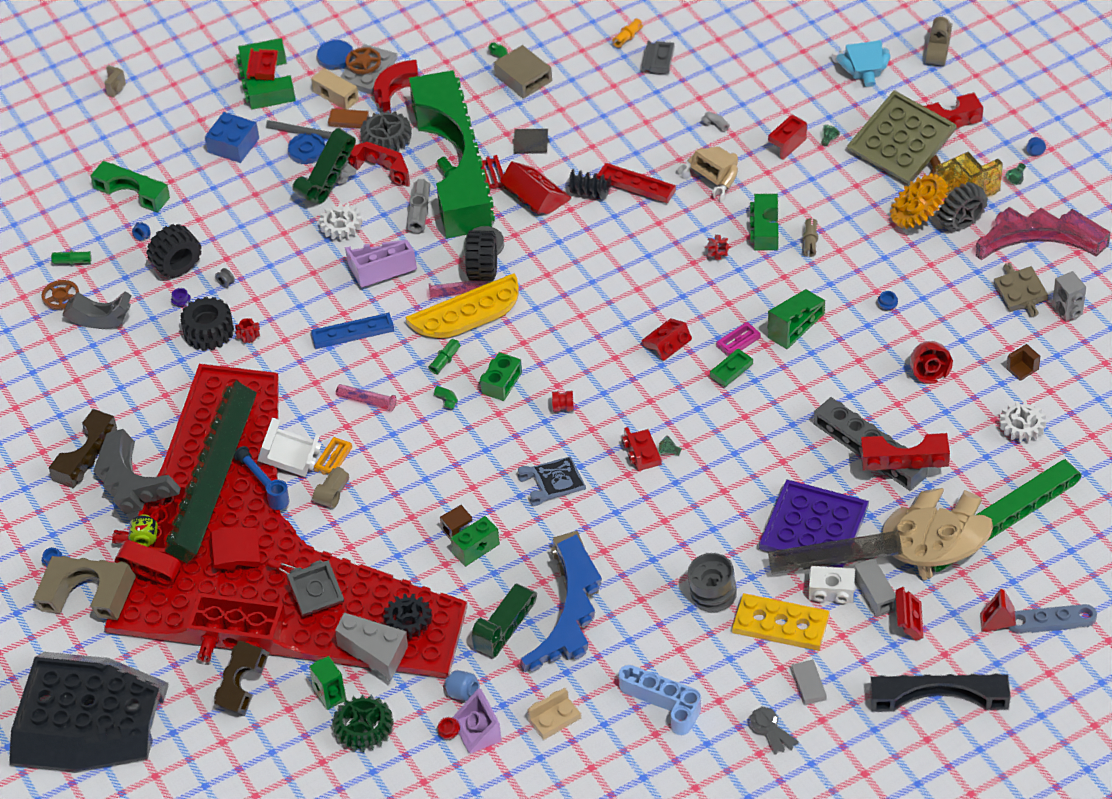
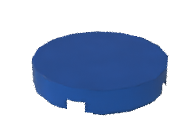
M343 40L327 41L317 50L318 62L323 68L334 70V68L338 67L343 69L347 67L346 57L351 50L353 51V47ZM354 56L350 58L349 63L353 60Z
M301 133L294 136L288 144L289 157L298 164L315 163L325 147V141L315 133H311V135Z

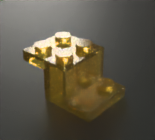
M966 152L935 166V174L941 176L948 185L946 195H949V191L952 192L955 187H959L962 183L970 182L981 187L987 194L986 197L996 194L1001 189L1003 163L998 158L985 165H981L969 152Z

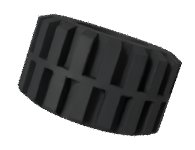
M171 224L169 227L165 226L161 231L156 232V235L151 238V242L148 243V250H146L149 261L167 278L180 277L182 274L189 272L195 266V263L199 261V256L202 253L200 242L187 227L181 224Z
M470 230L467 234L465 249L467 277L469 281H494L497 274L498 258L496 234L494 231Z
M216 297L195 299V302L191 301L188 303V307L185 306L183 308L180 321L184 339L188 342V345L194 346L195 349L202 348L203 351H207V349L215 350V347H222L223 343H228L229 338H232L234 325L228 304L224 303L223 300H217Z

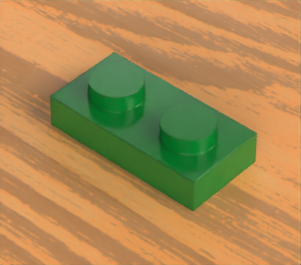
M736 349L710 371V377L726 387L753 365V358L740 349Z

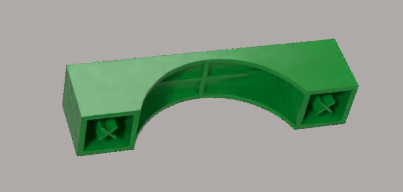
M454 70L409 78L412 108L418 131L435 134L448 140L463 155L456 169L445 179L436 183L439 212L446 239L467 235L474 228L482 226L492 227V222H495L494 211L491 210V208H494L492 196H488L490 194L488 182H484L486 181L485 170L480 168L483 167L481 155L477 156L479 154L477 142H473L475 140L474 130L469 128L472 127L470 116H466L468 114L467 104L462 102L464 101L463 90H459L461 88L459 77H455Z

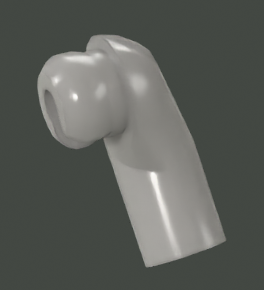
M712 112L704 113L702 121L706 125H710L713 121L723 132L729 129L730 125L722 116Z

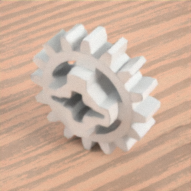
M339 203L338 207L333 204L332 209L325 208V213L320 214L319 224L321 232H325L326 237L331 235L333 240L336 237L342 240L344 236L349 239L350 234L356 235V230H361L362 217L360 211H357L355 206L350 208V204L342 206V203Z
M1016 401L1015 406L1008 404L1007 409L1003 408L1000 415V429L1004 430L1005 436L1011 434V440H1014L1016 437L1019 438V442H1022L1023 439L1030 442L1031 437L1037 440L1039 434L1043 435L1044 428H1046V414L1041 413V407L1035 409V403L1029 406L1027 401H1024L1023 404Z

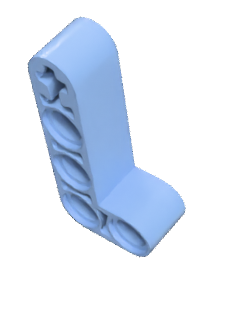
M625 665L619 670V687L623 693L671 711V729L675 734L686 735L691 731L701 712V695L699 691L633 665Z

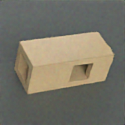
M325 68L311 78L313 92L342 109H349L359 101L357 86Z

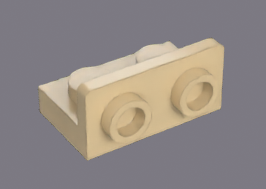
M566 688L553 692L549 697L540 702H535L528 708L529 723L543 740L581 719V713L569 699Z

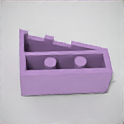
M408 240L382 242V246L370 247V244L363 245L364 248L352 250L351 246L345 247L348 266L361 288L417 269L414 250Z

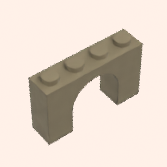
M52 556L33 601L41 612L60 614L68 594L77 584L85 580L96 579L99 580V586L90 607L98 618L118 620L136 576L130 566L124 562L113 563L105 560L94 561L86 558L75 559L67 556Z

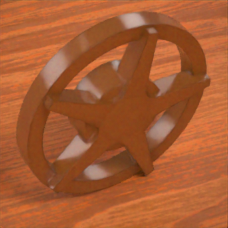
M361 47L353 51L351 50L346 57L347 68L356 74L371 73L378 69L381 64L379 52L372 47ZM370 53H373L374 55L377 56V58H376V57H370L369 54H370ZM352 56L356 57V60L349 63ZM371 62H377L373 67L367 69ZM357 65L358 67L364 68V69H356V68H353L352 66Z
M69 280L54 281L43 289L41 295L43 303L49 308L63 310L67 304H63V302L74 296L69 294L68 291L73 287L77 293L79 292L78 286ZM58 285H67L66 287H57V288H54L55 286H58ZM51 290L52 296L45 299L46 293ZM56 301L59 302V304H52L50 302Z

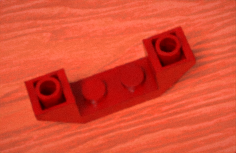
M370 142L354 146L347 160L356 170H359L366 160L389 168L392 182L406 187L410 186L409 171L400 152Z

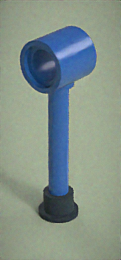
M239 447L234 453L235 460L246 464L266 487L269 506L275 510L286 508L290 502L286 482L283 480L271 481L252 460L248 447Z

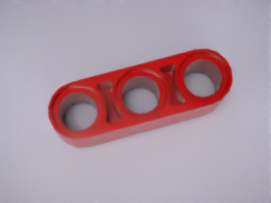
M131 540L123 542L114 559L115 563H127L134 573L164 585H171L182 566L178 559Z

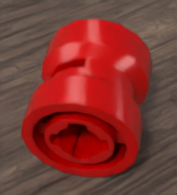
M573 390L566 391L565 393L552 392L553 412H560L561 410L574 411Z

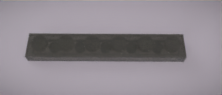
M899 530L768 552L772 575L811 569V566L825 567L903 554Z

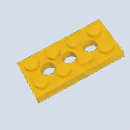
M743 593L732 627V633L820 651L830 611ZM763 615L765 618L763 620H756L754 616ZM783 619L787 623L779 625L775 621ZM799 624H806L809 627L806 629H800L797 626Z

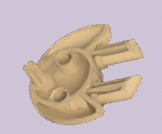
M938 488L921 491L915 503L909 509L905 507L899 508L887 519L883 528V540L886 549L896 559L911 565H917L922 580L932 578L931 566L946 565L960 561L978 551L989 539L993 526L992 519L984 515H975L982 501L981 497L964 490L952 511L943 508L937 510L935 507L944 489Z

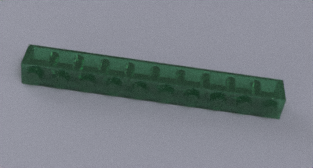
M235 381L231 386L227 385L221 394L223 400L216 407L215 412H217V415L209 425L211 431L203 441L205 447L198 454L197 459L199 462L191 472L193 478L185 488L187 494L178 506L180 512L172 522L174 528L169 532L165 540L167 542L165 552L185 563H188L198 553L257 392L238 381Z

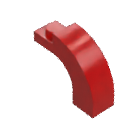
M417 60L395 63L383 70L376 78L374 83L375 103H379V108H383V113H386L388 110L391 113L392 95L402 88L410 87L409 78L419 76Z

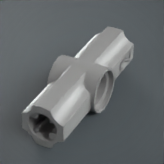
M418 179L416 182H413L412 195L409 199L410 210L407 228L413 233H420L422 230H425L426 216L429 213L428 202L431 185L425 179Z

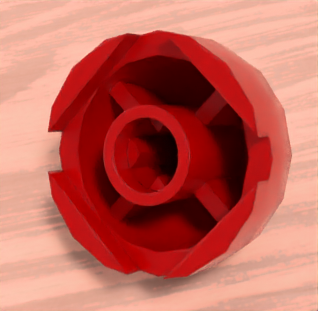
M925 341L914 348L910 356V366L913 374L919 381L933 384L938 382L936 379L945 378L949 375L953 366V359L950 352L941 343Z

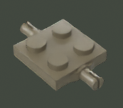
M1006 263L1003 268L1007 274L994 278V285L1008 310L1013 312L1018 309H1027L1031 317L1037 316L1039 311L1035 305L1048 300V293L1033 267L1030 266L1015 271L1011 263H1008V265Z

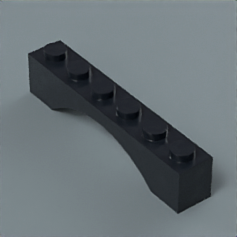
M998 673L991 675L926 674L923 676H871V712H895L909 702L933 696L964 699L985 710H1009L1011 698L1008 674Z

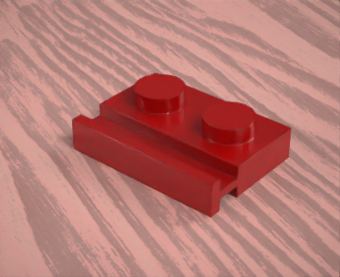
M251 49L247 79L255 77V79L274 80L278 50L259 49V51H254V49Z
M904 587L896 589L898 627H902L907 635L918 641L924 638L921 601L909 591L905 592Z

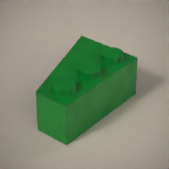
M805 289L768 311L767 325L768 339L785 349L790 348L825 314V300Z

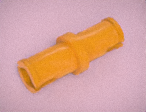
M635 18L628 26H624L621 32L612 39V42H615L613 45L621 48L625 42L632 40L635 34L643 28L642 21Z

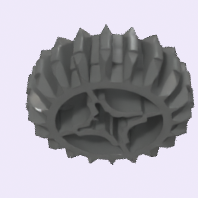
M389 110L386 113L380 111L379 114L373 113L372 117L368 116L367 120L363 121L360 137L362 143L370 142L399 152L400 149H405V146L409 144L412 129L407 117H403L402 113L397 114L396 111L390 113Z
M970 182L962 183L959 187H955L952 192L949 191V195L947 198H944V204L940 205L941 207L937 214L940 224L952 233L954 231L959 232L961 229H966L973 223H976V220L981 218V214L985 212L984 208L988 205L986 203L988 198L985 191L975 183Z

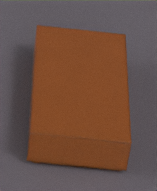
M332 108L328 119V126L361 129L363 121H366L369 116V111Z

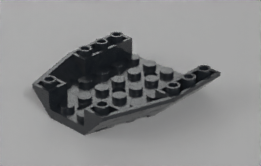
M43 652L35 656L11 728L9 764L77 772L148 759L153 742L150 729L158 702L164 703L169 686L168 682L105 657ZM44 695L51 696L47 701L40 700ZM89 699L95 700L91 705H84V702ZM131 704H138L136 709H127Z

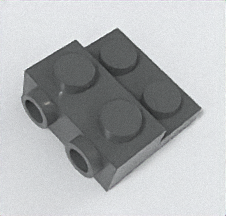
M322 560L316 561L305 569H293L287 575L289 588L294 600L296 599L302 617L344 602L329 560L325 562Z

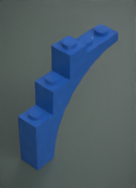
M577 534L557 544L556 552L562 563L566 579L565 607L550 635L536 649L521 658L520 666L524 673L528 670L532 672L543 666L542 663L548 660L552 662L559 659L562 653L565 654L568 660L573 657L578 659L584 656L588 650L589 643L579 625L584 627L593 621L595 609L586 593L593 594L598 591L602 578Z

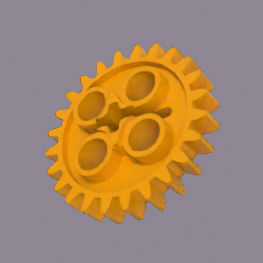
M932 173L928 177L924 174L922 179L917 177L916 182L910 181V186H904L905 190L898 193L899 197L894 198L896 203L891 205L893 209L890 210L892 221L901 229L903 227L908 229L910 226L914 228L916 223L920 226L923 220L927 222L929 216H934V211L940 210L938 206L944 204L942 200L947 198L945 193L948 192V185L941 176L933 175Z

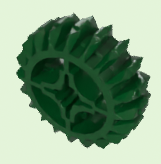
M363 694L358 699L353 696L352 701L345 699L344 706L338 705V711L334 712L332 722L334 736H336L340 744L344 743L346 749L352 746L354 752L358 748H361L363 753L366 748H370L373 751L375 745L381 747L382 741H388V735L392 734V727L394 725L392 711L388 708L386 702L382 703L380 697L374 700L372 694L368 698H365Z

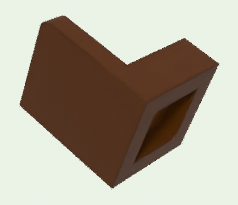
M1025 344L1008 355L1006 369L1021 381L1039 370L1041 356L1028 344Z
M462 505L440 516L441 530L450 541L451 537L459 533L460 528L473 521L472 516Z

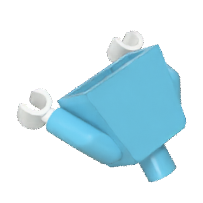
M882 40L848 44L845 47L844 54L843 50H839V54L832 52V59L834 63H839L849 74H852L854 79H864L865 86L871 87L876 84L875 77L880 76L881 71L887 67L891 58L889 52L890 45H887L885 48L882 47Z

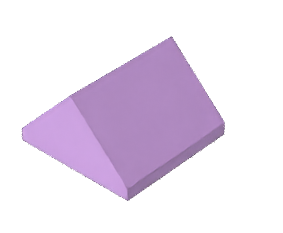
M478 688L452 717L460 724L459 735L469 753H474L502 741L500 723L482 689Z

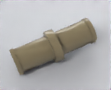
M812 218L805 220V233L803 234V254L807 257L808 251H810L809 257L816 255V242L818 241V222L816 219H813V225H811Z

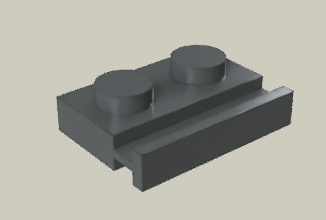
M648 40L642 63V72L650 70V72L669 74L675 49L674 42L656 41V43H650Z

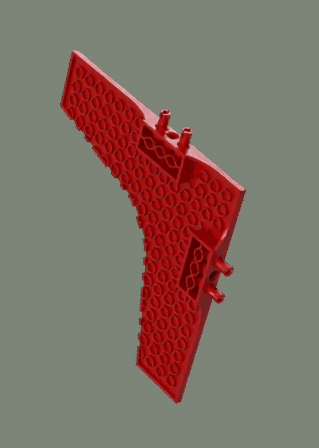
M199 364L166 457L156 476L169 475L181 488L179 495L145 503L143 509L138 514V516L148 515L156 520L158 524L156 541L148 547L178 559L182 566L171 585H164L134 573L136 577L118 620L107 619L104 626L105 632L201 645L197 658L204 662L205 657H207L206 662L211 661L214 647L233 649L237 645L238 640L263 648L270 652L269 654L315 661L329 656L334 663L370 668L369 664L361 659H356L337 645L335 630L343 614L347 613L386 625L383 615H385L384 608L388 607V602H395V596H398L400 599L403 598L405 593L407 597L415 594V599L422 596L423 601L429 603V608L432 611V623L427 624V631L420 630V636L414 633L413 637L409 638L408 634H406L408 648L396 671L447 678L451 672L466 615L467 601L442 592L440 594L432 592L431 588L425 586L421 588L412 585L411 581L402 579V581L395 579L391 574L363 564H353L351 560L346 558L339 559L333 557L332 553L326 551H316L314 547L307 545L304 540H301L293 526L282 516L281 511L272 509L269 506L266 487L246 464H242L234 458L235 451L241 446H246L252 455V460L271 481L278 480L277 467L257 461L272 418L279 420L278 373ZM238 527L257 528L260 556L258 567L236 565L235 570L213 568L211 531ZM114 530L112 542L114 544H123L125 540H129V532ZM273 559L282 561L283 564L305 569L316 561L322 560L325 562L329 560L344 602L302 617L296 599L294 600L287 582L288 574L268 567L267 561ZM284 565L281 568L288 573L293 570V568Z

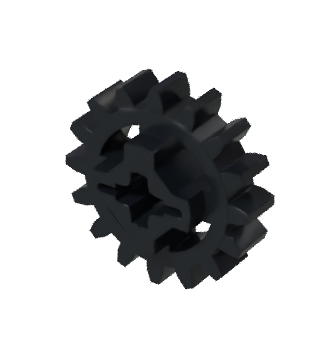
M405 593L401 599L395 596V602L389 601L388 607L384 608L385 615L383 616L386 626L406 631L409 638H412L414 633L420 636V630L427 631V624L432 623V611L429 608V603L424 602L422 596L418 599H415V594L407 597Z

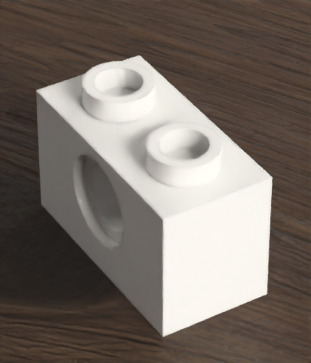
M811 566L809 600L853 603L855 569Z

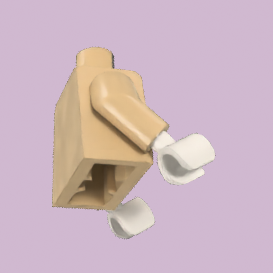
M718 146L698 149L687 160V164H679L678 173L679 175L682 174L684 179H687L691 175L690 168H692L716 185L721 184V187H716L713 190V196L715 199L717 195L721 194L719 199L720 202H723L725 200V190L730 188L738 173V156Z

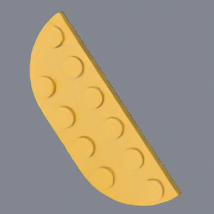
M515 273L411 314L405 317L406 323L414 331L428 337L450 338L506 315L517 302L519 295L518 279Z

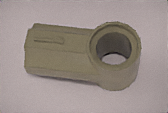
M341 467L333 468L324 483L316 486L312 497L313 502L335 508L340 499V492L350 479L349 473Z

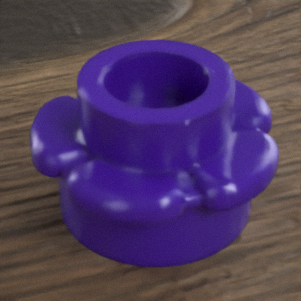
M177 288L172 292L171 302L174 305L184 306L191 299L190 294H188L185 288Z

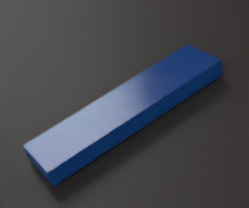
M389 312L311 330V336L315 349L394 332V325Z

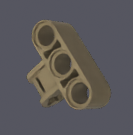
M940 16L933 20L926 56L927 64H946L952 23L945 17Z

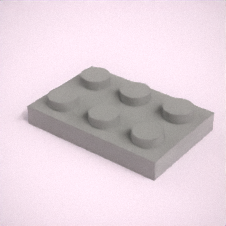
M363 44L362 47H372L379 52L381 56L379 68L368 74H356L346 68L340 77L357 86L358 91L372 95L374 93V83L378 75L387 67L393 65L398 58L397 53ZM370 53V54H369L370 57H376V58H377V56L374 55L373 53ZM371 62L367 69L373 67L377 62ZM357 65L352 66L353 68H356V69H364V68L358 67Z

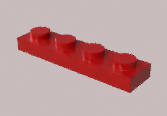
M605 163L597 174L598 179L604 174L606 181L611 176L612 186L667 204L676 192V185L609 163Z

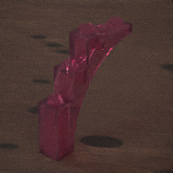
M1008 207L996 216V226L987 235L978 239L976 243V257L983 260L990 254L1005 247L1036 241L1066 244L1098 256L1109 246L1111 232L1074 209L1063 214L1059 219L1042 208L1038 209L1035 213H1031L1027 218L1011 207Z

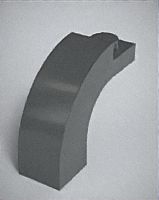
M125 291L112 302L99 303L77 292L67 301L62 316L88 328H114L123 323L125 315L131 306L129 301L132 295Z

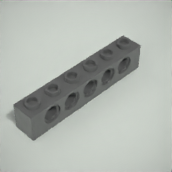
M832 397L814 411V425L860 457L861 437L883 436L892 446L907 448ZM928 468L887 469L880 471L907 490L912 491L927 477Z

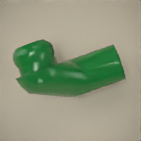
M495 42L490 43L488 46L490 53L498 58L508 54L506 47Z
M436 386L434 395L446 399L444 406L454 409L455 404L458 402L455 393L452 390Z

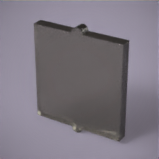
M548 128L515 129L514 139H512L514 154H547L548 144L550 143Z

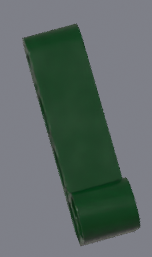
M341 128L335 129L331 133L309 178L298 177L292 185V190L308 201L318 204L324 203L355 146V137Z
M516 583L489 620L480 617L475 622L472 629L474 649L495 658L534 606L537 592Z

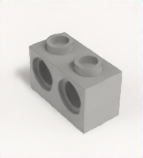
M1073 271L1055 278L1052 307L1065 322L1083 315L1086 286Z

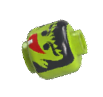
M140 515L133 518L129 526V540L147 547L154 544L158 528L156 520L148 515Z

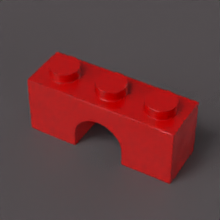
M974 92L956 97V108L954 110L942 108L939 102L924 106L953 122L957 128L983 120L984 107Z

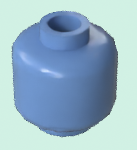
M455 670L445 680V688L450 698L467 701L478 688L480 689L479 681L473 673Z

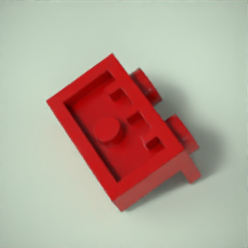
M670 318L641 341L644 347L657 350L660 360L665 361L690 342L692 337L686 322Z
M629 427L624 428V436L621 437L625 449L628 448L630 463L635 464L637 471L662 465V459L649 429L631 433Z

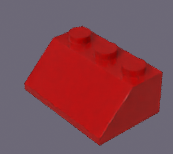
M511 161L500 179V182L505 185L507 191L518 195L517 199L525 204H529L531 206L530 209L537 214H550L572 198L536 168Z

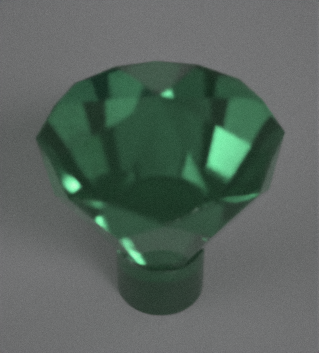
M823 125L821 144L828 146L830 141L840 135V131L832 125Z
M1019 163L1016 168L1007 171L1006 177L1011 183L1016 185L1022 184L1023 171L1026 168L1025 164Z
M666 435L659 443V454L680 455L682 448L676 446L672 439Z

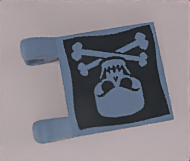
M571 456L532 467L521 466L518 468V478L521 482L527 481L534 476L541 491L535 490L530 493V503L532 506H538L549 499L586 490V485Z

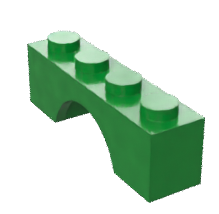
M102 161L90 175L93 189L108 195L119 190H133L139 194L141 207L156 213L170 199L168 185L164 182L138 174L130 169L122 168L114 163Z

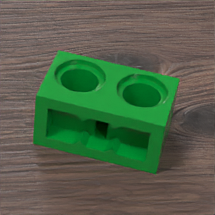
M499 352L495 359L490 361L486 373H483L480 377L479 384L481 385L482 394L505 401L522 374L521 359Z

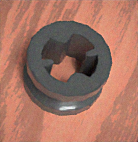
M222 268L220 272L215 274L217 282L224 288L229 287L235 281L233 274L226 268Z

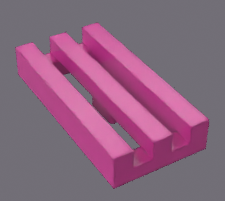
M746 322L718 340L716 347L718 349L721 348L722 352L727 353V356H729L736 349L742 351L760 339L761 333Z

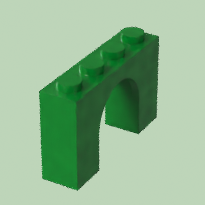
M282 38L238 46L239 54H236L237 64L242 65L239 66V73L241 78L244 77V79H241L243 90H247L244 92L246 103L250 102L251 110L296 101L291 75L278 77L274 80L255 79V77L247 79L251 49H254V51H259V49L278 50L277 66L287 64Z

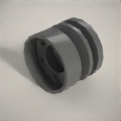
M706 553L698 556L691 562L688 567V580L694 604L699 609L707 612H719L731 606L737 597L735 573L731 560L722 554Z

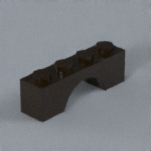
M96 409L91 410L82 422L87 441L75 451L58 454L49 466L52 481L73 489L78 482L82 481L84 474L89 467L93 466L95 459L99 455L106 433L117 430L113 415Z

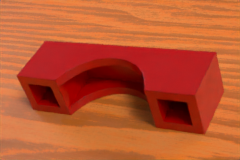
M947 433L926 434L920 444L911 448L892 446L883 436L861 437L860 452L863 471L949 467L950 448Z

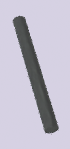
M271 120L266 122L267 128L299 134L306 133V135L315 133L325 139H329L332 133L330 131Z

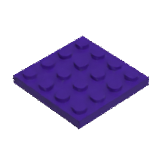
M786 479L759 543V549L824 567L845 568L869 507V501Z

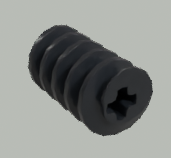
M572 169L568 183L570 193L575 194L577 192L581 196L585 193L587 197L593 195L594 198H598L600 195V198L604 200L610 192L611 176L606 181L604 174H602L600 179H598L597 173H594L593 177L590 178V172L587 171L584 177L582 170L575 175V169Z

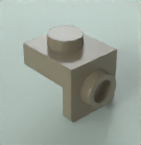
M108 65L106 67L108 78L104 83L107 96L114 98L126 85L123 70Z

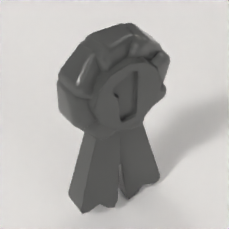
M761 706L751 714L750 725L756 733L767 735L775 755L778 752H785L784 745L792 751L793 746L798 745L799 741L777 726L778 716L772 708Z

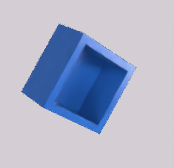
M226 112L221 114L204 136L208 153L238 163L244 160L260 139L257 122Z

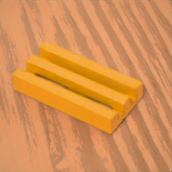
M333 437L314 465V471H321L322 474L326 475L327 473L330 474L333 468L340 467L353 448L352 443ZM331 454L330 459L328 460V462L326 463V465L323 466V464L325 463V461L327 460V458H328L329 455Z

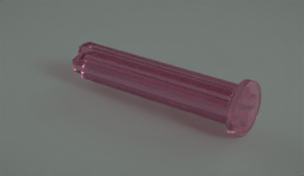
M488 280L431 285L429 283V296L432 299V297L463 294L488 284Z
M339 384L336 388V395L388 408V411L391 412L396 406L397 399L395 395L387 396Z

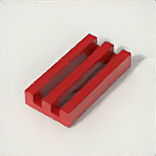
M493 155L492 159H490V156L486 157V160H482L483 167H480L485 170V183L488 182L489 189L504 187L505 185L502 182L498 183L492 165L495 164L501 179L503 171L498 156ZM486 165L489 167L494 184L490 183L485 168Z

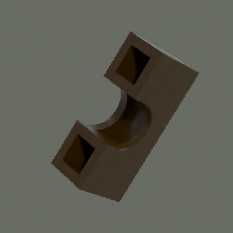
M238 640L237 645L232 649V658L229 666L224 669L222 684L215 692L214 704L245 716L253 694L242 689L241 679L249 671L262 673L270 652Z

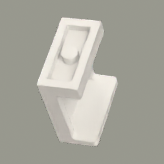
M272 418L257 461L306 477L308 469L313 470L316 461L313 454L318 455L322 444L318 442L320 435L316 434L314 440L293 434L279 429L280 420Z

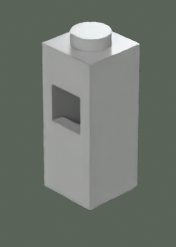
M875 558L863 560L855 564V581L875 616L879 617L896 611V594Z

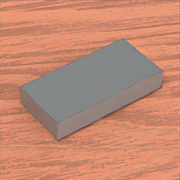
M814 660L792 664V671L804 704L827 700V695Z

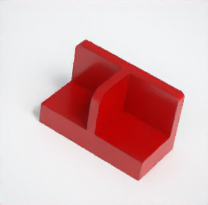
M791 114L768 135V141L780 148L781 159L784 160L807 139V122Z

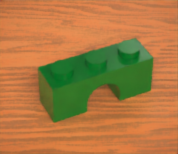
M754 194V202H750V214H754V216H750V228H754V231H750V243L754 242V251H778V194Z

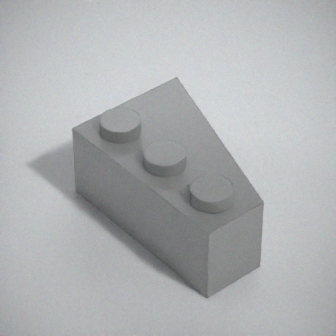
M344 613L335 630L337 645L356 659H361L369 664L372 670L379 671L391 682L408 648L406 631Z

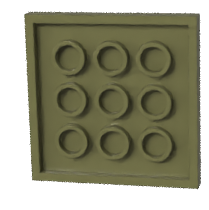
M893 90L850 141L847 149L910 185V181H914L957 127L953 122Z

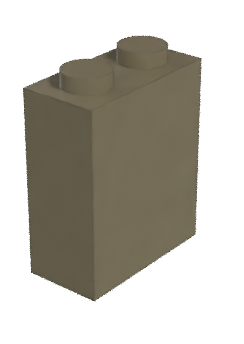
M524 45L512 50L494 62L495 77L523 99L552 82L551 67Z

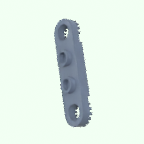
M1088 604L1015 611V619L1019 618V620L1021 619L1025 623L1008 628L1013 633L1023 634V632L1036 633L1089 627L1095 624L1097 611ZM1081 612H1088V614L1090 613L1091 617L1085 619L1082 618L1079 614H1081Z

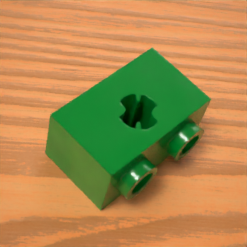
M486 516L451 537L452 554L465 567L500 545L498 528Z
M327 656L310 665L309 669L314 693L324 707L329 710L344 702L346 693L342 673L331 658Z

